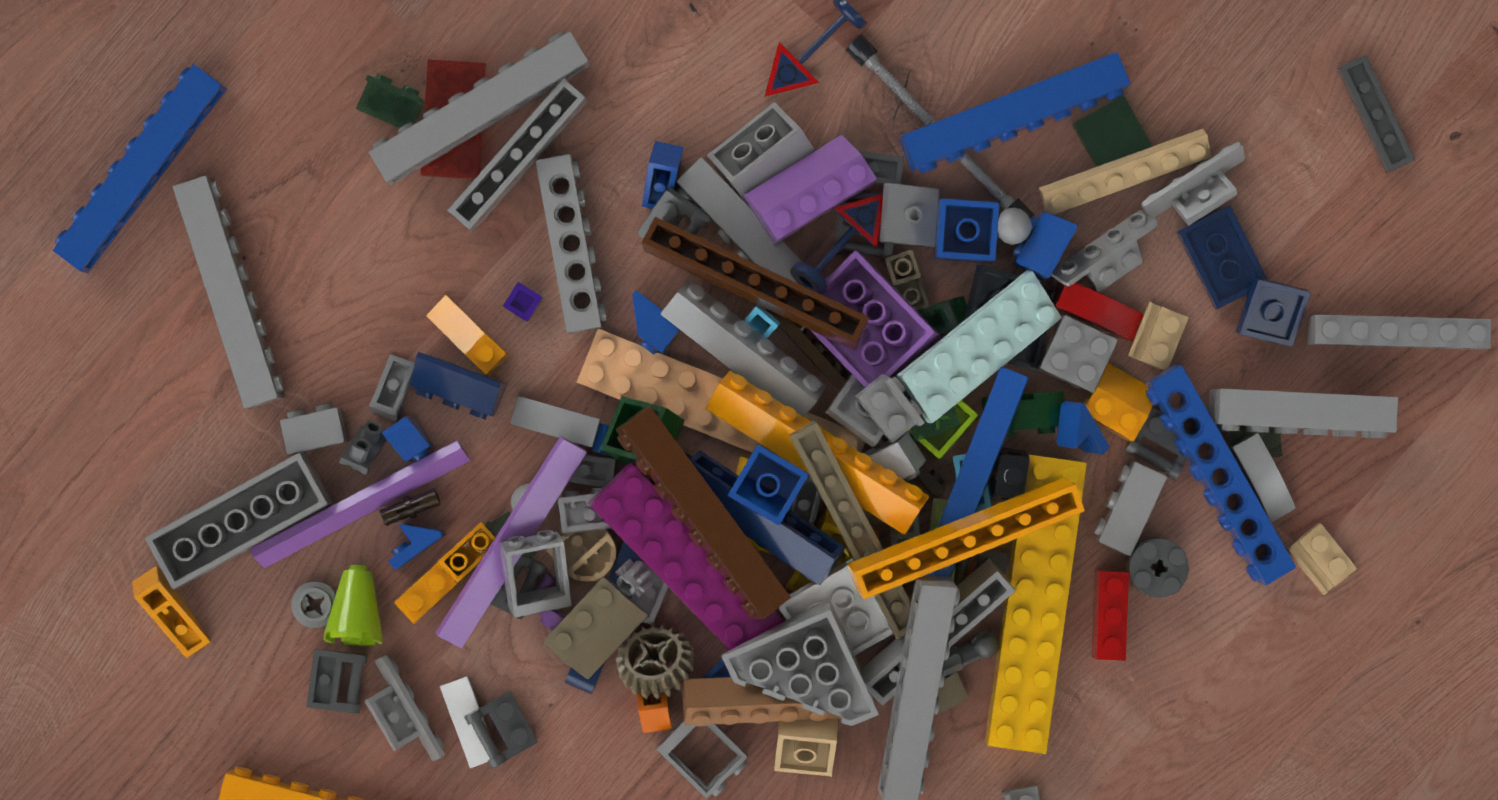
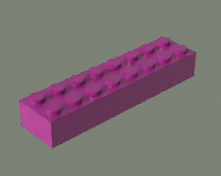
M629 462L588 502L594 511L729 650L784 622L775 611L764 620L755 619L754 617L750 618L741 608L743 603L737 594L733 595L724 585L723 580L725 578L719 570L715 571L707 562L706 556L708 554L702 546L697 547L688 535L690 530L685 523L678 522L670 510L673 508L666 498L662 499L656 493L651 482L632 463Z

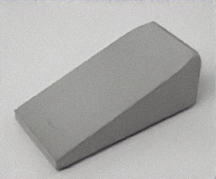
M391 354L389 355L369 405L371 413L398 421L410 388L414 362Z

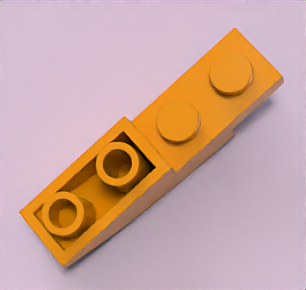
M480 522L394 602L396 607L414 625L479 565L496 537Z

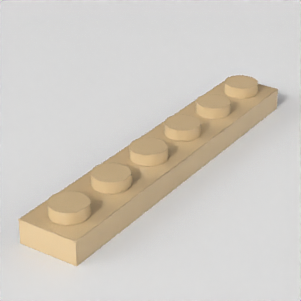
M1202 128L1042 186L1039 190L1044 211L1054 215L1211 158L1207 133Z

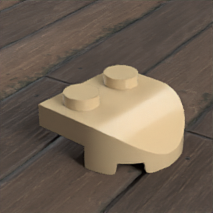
M607 529L567 533L561 536L564 541L567 572L571 578L578 581H595L605 576L614 565L617 548L612 534ZM548 548L546 551L553 557L552 548Z

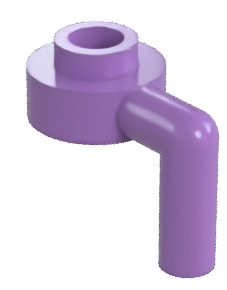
M546 573L533 591L551 587L556 579L551 574ZM558 609L539 613L542 617L540 622L552 631L566 617Z

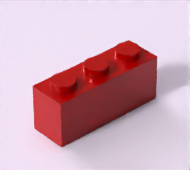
M1095 570L1092 657L1096 660L1126 661L1129 572Z

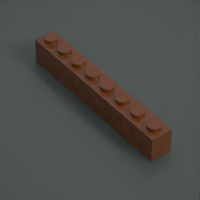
M654 217L642 240L645 252L856 351L867 329L868 316L657 217Z
M651 406L643 408L615 429L620 435L617 438L622 447L627 451L631 450L637 458L635 463L644 475L649 474L655 483L653 488L662 499L666 498L673 508L670 510L678 522H684L688 527L690 539L697 547L702 546L708 554L706 556L707 562L715 571L719 570L725 578L723 580L724 585L733 595H738L743 602L741 608L748 617L764 620L791 598Z

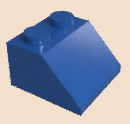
M1042 212L1039 217L1035 215L1032 217V228L1025 242L1017 244L1011 255L1016 258L1012 265L1023 271H1033L1037 279L1041 281L1050 278L1078 225L1047 212Z
M757 444L727 496L779 526L809 474Z

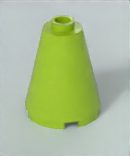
M350 565L349 570L343 571L324 631L323 640L325 642L335 644V638H339L343 645L372 646L376 642L382 644L383 635L373 573L367 571V566Z

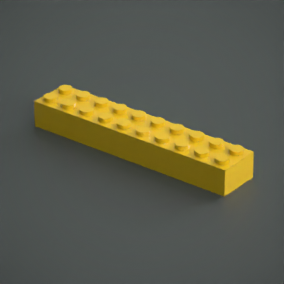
M1028 454L1029 466L1025 493L1066 477L1076 484L1082 501L1087 463ZM1080 513L1014 539L1012 542L1008 579L1016 591L1004 600L999 635L1000 646L996 656L985 743L988 746L1042 754L1047 752Z

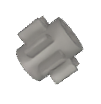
M629 559L615 572L619 576L616 581L618 588L628 596L635 593L637 597H640L653 585L652 581L649 580L652 572L649 566L642 561L633 563Z

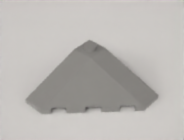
M831 601L806 610L722 654V659L733 682L744 687L746 682L763 688V694L782 701L785 700V697L802 703L803 709L822 716L824 712L841 717V723L849 726H854L879 715Z

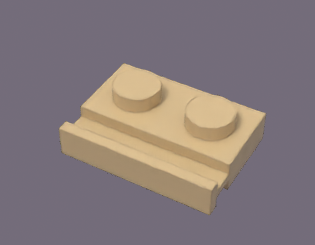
M1148 302L1127 356L1164 371L1170 366L1189 317Z
M1321 523L1316 524L1296 540L1294 544L1286 548L1322 595L1327 594L1331 588L1337 586L1357 570L1356 566Z

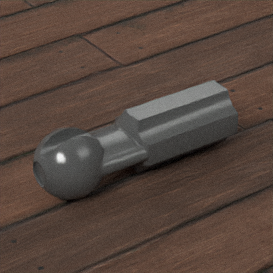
M983 630L977 632L972 639L962 644L952 645L949 651V658L943 663L944 677L964 669L965 665L978 659L992 658L997 654L1000 643L996 635L992 631Z

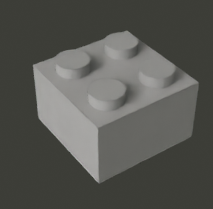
M1066 315L1061 316L1062 318L1058 321L1042 355L1038 370L1088 394L1094 393L1118 339Z

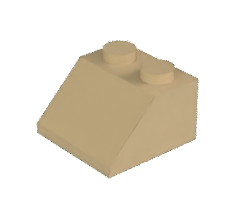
M838 719L779 721L774 771L832 777L837 745Z

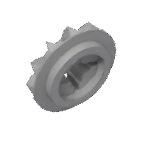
M312 581L300 586L294 593L291 602L292 612L296 620L309 628H320L327 625L336 596L335 591L322 582ZM310 597H313L315 600L325 598L323 603L320 604L321 612L315 609L306 613V610L311 605Z

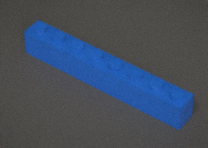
M1116 52L903 134L899 142L911 172L920 170L921 174L937 168L936 163L947 159L948 163H952L965 157L963 153L974 149L975 153L991 147L990 142L1001 139V142L1009 141L1017 137V132L1027 128L1028 132L1035 131L1045 126L1044 121L1054 118L1055 122L1071 116L1070 111L1081 108V111L1089 110L1098 105V100L1107 97L1108 101L1117 99L1124 95L1123 90L1131 83L1119 54Z
M193 64L191 68L187 67L181 72L178 77V85L173 91L170 90L163 96L160 101L162 106L157 113L148 116L143 123L144 130L138 138L133 137L125 148L126 154L120 161L116 160L110 166L107 172L109 176L103 184L99 183L90 194L91 200L88 204L76 211L72 218L74 222L70 228L63 230L55 240L57 245L52 251L80 272H90L226 92V87Z

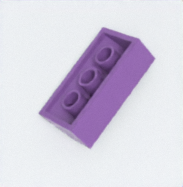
M840 135L747 192L743 197L775 245L868 188L877 178L862 154L843 135Z

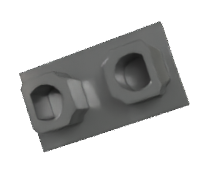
M367 420L364 426L361 425L341 456L339 463L351 465L353 470L360 471L366 475L386 444L387 439L382 434L383 426Z

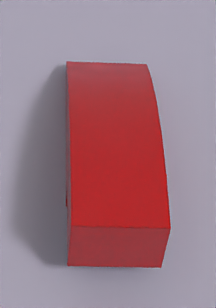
M1078 283L1068 287L1063 284L1054 304L1058 310L1129 341L1134 340L1144 315Z

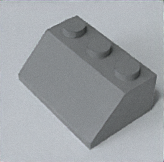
M773 102L710 152L707 157L732 189L748 205L743 197L744 194L813 153L815 149L802 129Z

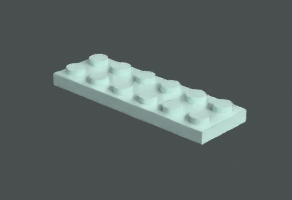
M1027 270L896 376L905 387L911 399L922 410V415L926 422L934 423L1062 317L1034 272Z

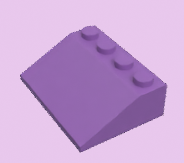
M856 250L825 280L827 289L823 296L868 316V326L856 351L814 331L812 332L865 388L881 374L891 378L897 377L898 373L930 349L942 337L866 257Z

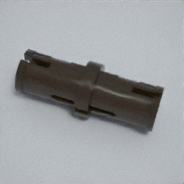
M433 488L414 497L406 496L403 498V501L380 509V514L387 527L408 517L414 519L418 517V513L435 506H440L441 502L437 491ZM422 502L421 505H418L416 507L410 508L406 511L399 513V510Z

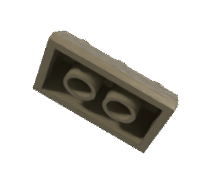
M605 575L547 636L543 643L563 662L586 679H589L648 614L628 595L621 592L618 586Z

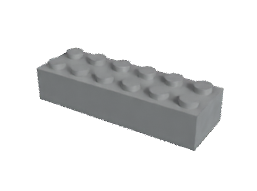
M1212 389L1209 390L1208 412L1219 431H1239L1240 426H1245V432L1269 433L1270 427L1274 428V433L1298 434V430L1303 429V435L1321 436L1328 435V430H1332V436L1357 437V432H1361V438H1387V433H1396L1398 397Z
M299 452L145 537V540L171 588L177 589L333 504V501L306 452Z

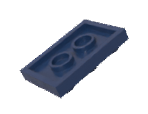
M1231 206L1176 232L1215 310L1247 295L1254 276L1267 279Z

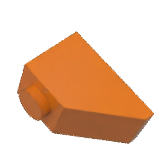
M641 692L637 694L642 732L672 729L669 698L665 692L660 693L658 700L654 697L653 693L647 699L642 696Z

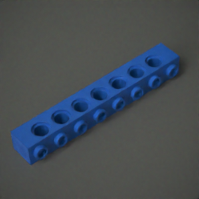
M1173 365L1147 380L1145 384L1148 389L1145 392L1148 399L1154 406L1158 405L1162 412L1160 416L1161 422L1168 431L1172 430L1177 440L1174 441L1177 450L1182 456L1186 455L1191 463L1188 467L1190 473L1196 481L1200 480L1204 486L1205 491H1203V495L1211 507L1215 506L1220 514L1217 520L1225 532L1229 531L1234 541L1231 544L1235 552L1246 560L1248 566L1245 568L1250 578L1254 582L1258 581V583L1268 585L1295 569L1294 562L1183 366ZM1176 392L1180 396V404L1178 407L1172 408L1169 398ZM1188 418H1192L1195 427L1191 433L1187 434L1184 430V422ZM1206 443L1209 453L1207 457L1201 459L1198 455V449L1201 444ZM1220 468L1223 472V479L1220 483L1215 484L1212 475L1216 469ZM1231 494H1235L1237 504L1234 508L1229 509L1227 499ZM1249 519L1252 524L1251 530L1247 534H1243L1241 525L1244 520ZM1263 544L1266 552L1261 559H1258L1255 551L1259 545Z

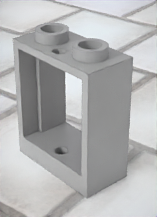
M543 530L534 536H513L508 541L500 542L508 607L514 618L572 606L564 541L557 531ZM552 548L556 586L517 594L512 556Z
M683 719L657 746L656 750L706 799L711 794L716 797L727 786L725 780L732 773L737 776L747 766L748 763L745 759L748 757V753L719 724L707 725L736 756L706 784L673 751L695 727V725L685 726Z

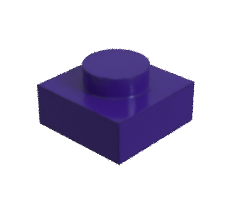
M517 282L503 307L529 322L543 297Z

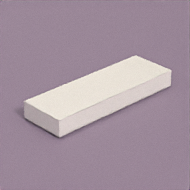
M469 676L441 685V692L469 767L473 768L488 762L490 758L471 724H467L464 718L467 714L480 708ZM482 717L481 719L488 730L484 717Z

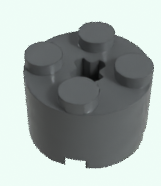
M1161 538L1144 539L1136 544L1131 556H1126L1125 571L1129 572V582L1137 591L1151 597L1162 598L1176 594L1182 588L1188 576L1189 566L1185 552L1169 540ZM1159 560V564L1162 565V570L1157 571L1155 575V571L1151 569V565L1157 564Z

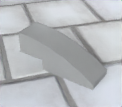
M518 396L510 424L557 438L562 436L571 442L593 447L601 419Z
M1252 433L1228 447L1270 522L1296 509L1285 482L1259 433Z

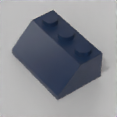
M421 352L417 353L410 386L417 388L415 394L428 399H432L433 395L444 398L442 404L459 410L460 405L471 408L469 414L486 420L487 415L495 417L507 384Z

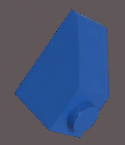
M655 141L648 164L642 207L654 209L669 187L674 190L676 189L684 147Z
M635 290L632 298L638 336L643 339L640 345L653 355L657 350L663 354L680 332V329L661 315L662 309Z
M412 416L404 417L382 432L405 462H410L411 460L416 462L430 455L428 449L434 446L416 418Z

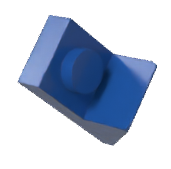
M1064 401L1061 404L1057 445L1068 448L1079 447L1086 453L1104 455L1110 446L1086 405L1070 401Z
M401 523L399 526L412 544L408 545L407 542H404L392 551L394 557L388 561L397 570L446 534L440 529Z

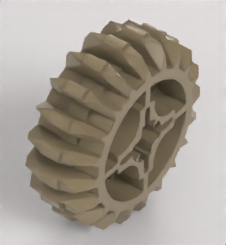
M652 622L649 629L641 625V632H632L630 634L631 639H625L622 643L623 647L617 648L618 658H616L615 663L618 668V676L627 689L631 688L632 693L635 695L641 692L642 696L647 699L653 693L654 697L658 700L660 693L665 692L670 697V690L675 688L680 691V682H683V679H689L688 674L693 673L694 667L692 663H695V656L692 652V644L688 641L684 632L679 633L675 626L669 629L665 622L660 628H657L654 622ZM642 653L641 658L637 660V664L634 666L637 657ZM677 655L674 664L668 668L669 664L673 661V657Z

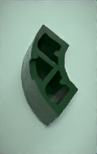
M1064 391L1023 394L1006 437L1014 436V430L1037 428L1038 434L1055 433V427H1059L1061 404L1065 401ZM989 397L982 398L983 411Z

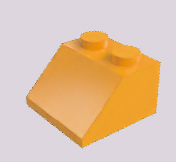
M1107 363L1094 393L1088 394L1084 401L1097 424L1128 442H1134L1153 406L1145 392L1148 389L1146 384L1110 363Z

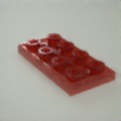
M428 59L424 113L432 108L438 107L441 109L448 105V99L457 93L463 92L466 94L473 90V85L486 77L487 64ZM483 131L421 167L420 175L424 177L474 180L480 174Z

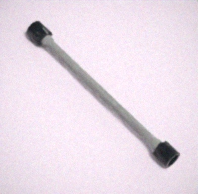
M862 34L846 48L845 51L861 67L865 64L869 69H874V72H877L876 75H879V78L882 81L884 80V83H887L886 85L890 89L892 88L897 97L902 99V102L905 105L907 104V107H910L909 109L913 113L915 112V115H918L917 118H920V121L923 124L925 123V126L937 122V120H934V117H931L932 115L929 112H926L923 106L921 107V104H918L919 102L916 101L914 96H911V93H908L909 91L905 87L903 88V85L893 77V74L890 75L891 72H887L888 69H885L882 63L880 64V59L875 55L878 51ZM967 152L963 153L965 157L959 159L961 164L966 166V169H969L968 171L974 174V177L977 180L979 179V182H982L981 184L984 185L987 191L990 190L989 193H992L991 195L995 199L997 198V201H1000L999 203L1003 210L1015 207L1023 210L1028 214L1029 218L1034 215L1019 198L1014 200L1011 196L1006 195L1005 192L1003 193V190H1000L1001 187H998V184L995 181L993 182V179H990L991 177L987 173L985 174V171H982L983 169L980 168V165L975 163V160L972 161L973 158L967 155Z

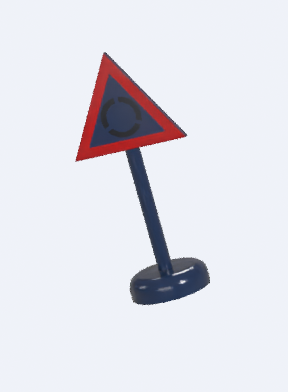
M833 0L834 6L842 15L798 59L780 42L778 43L764 97L819 83L802 64L847 19L858 29L863 28L867 22L846 0Z
M883 194L833 208L851 227L815 268L803 262L796 263L791 268V275L798 284L823 295L826 292L827 284L820 272L856 231L872 246L877 247Z

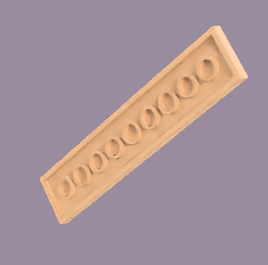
M601 329L597 330L577 383L619 400L621 396L665 407L684 419V426L753 453L757 444L769 450L705 409L723 378L658 352L653 355L641 345ZM808 412L804 416L809 421H816L822 429L835 437L843 439L847 445L858 452H862L865 441L846 427Z

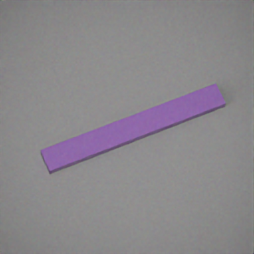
M562 436L559 437L435 633L438 637L460 648L464 646L505 582L500 542L508 541L513 536L529 537L535 535L586 455L585 449ZM522 554L512 556L513 567Z
M455 441L250 549L252 556L266 568L471 460L462 445Z

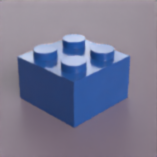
M941 198L938 202L934 260L994 263L996 259L999 203Z

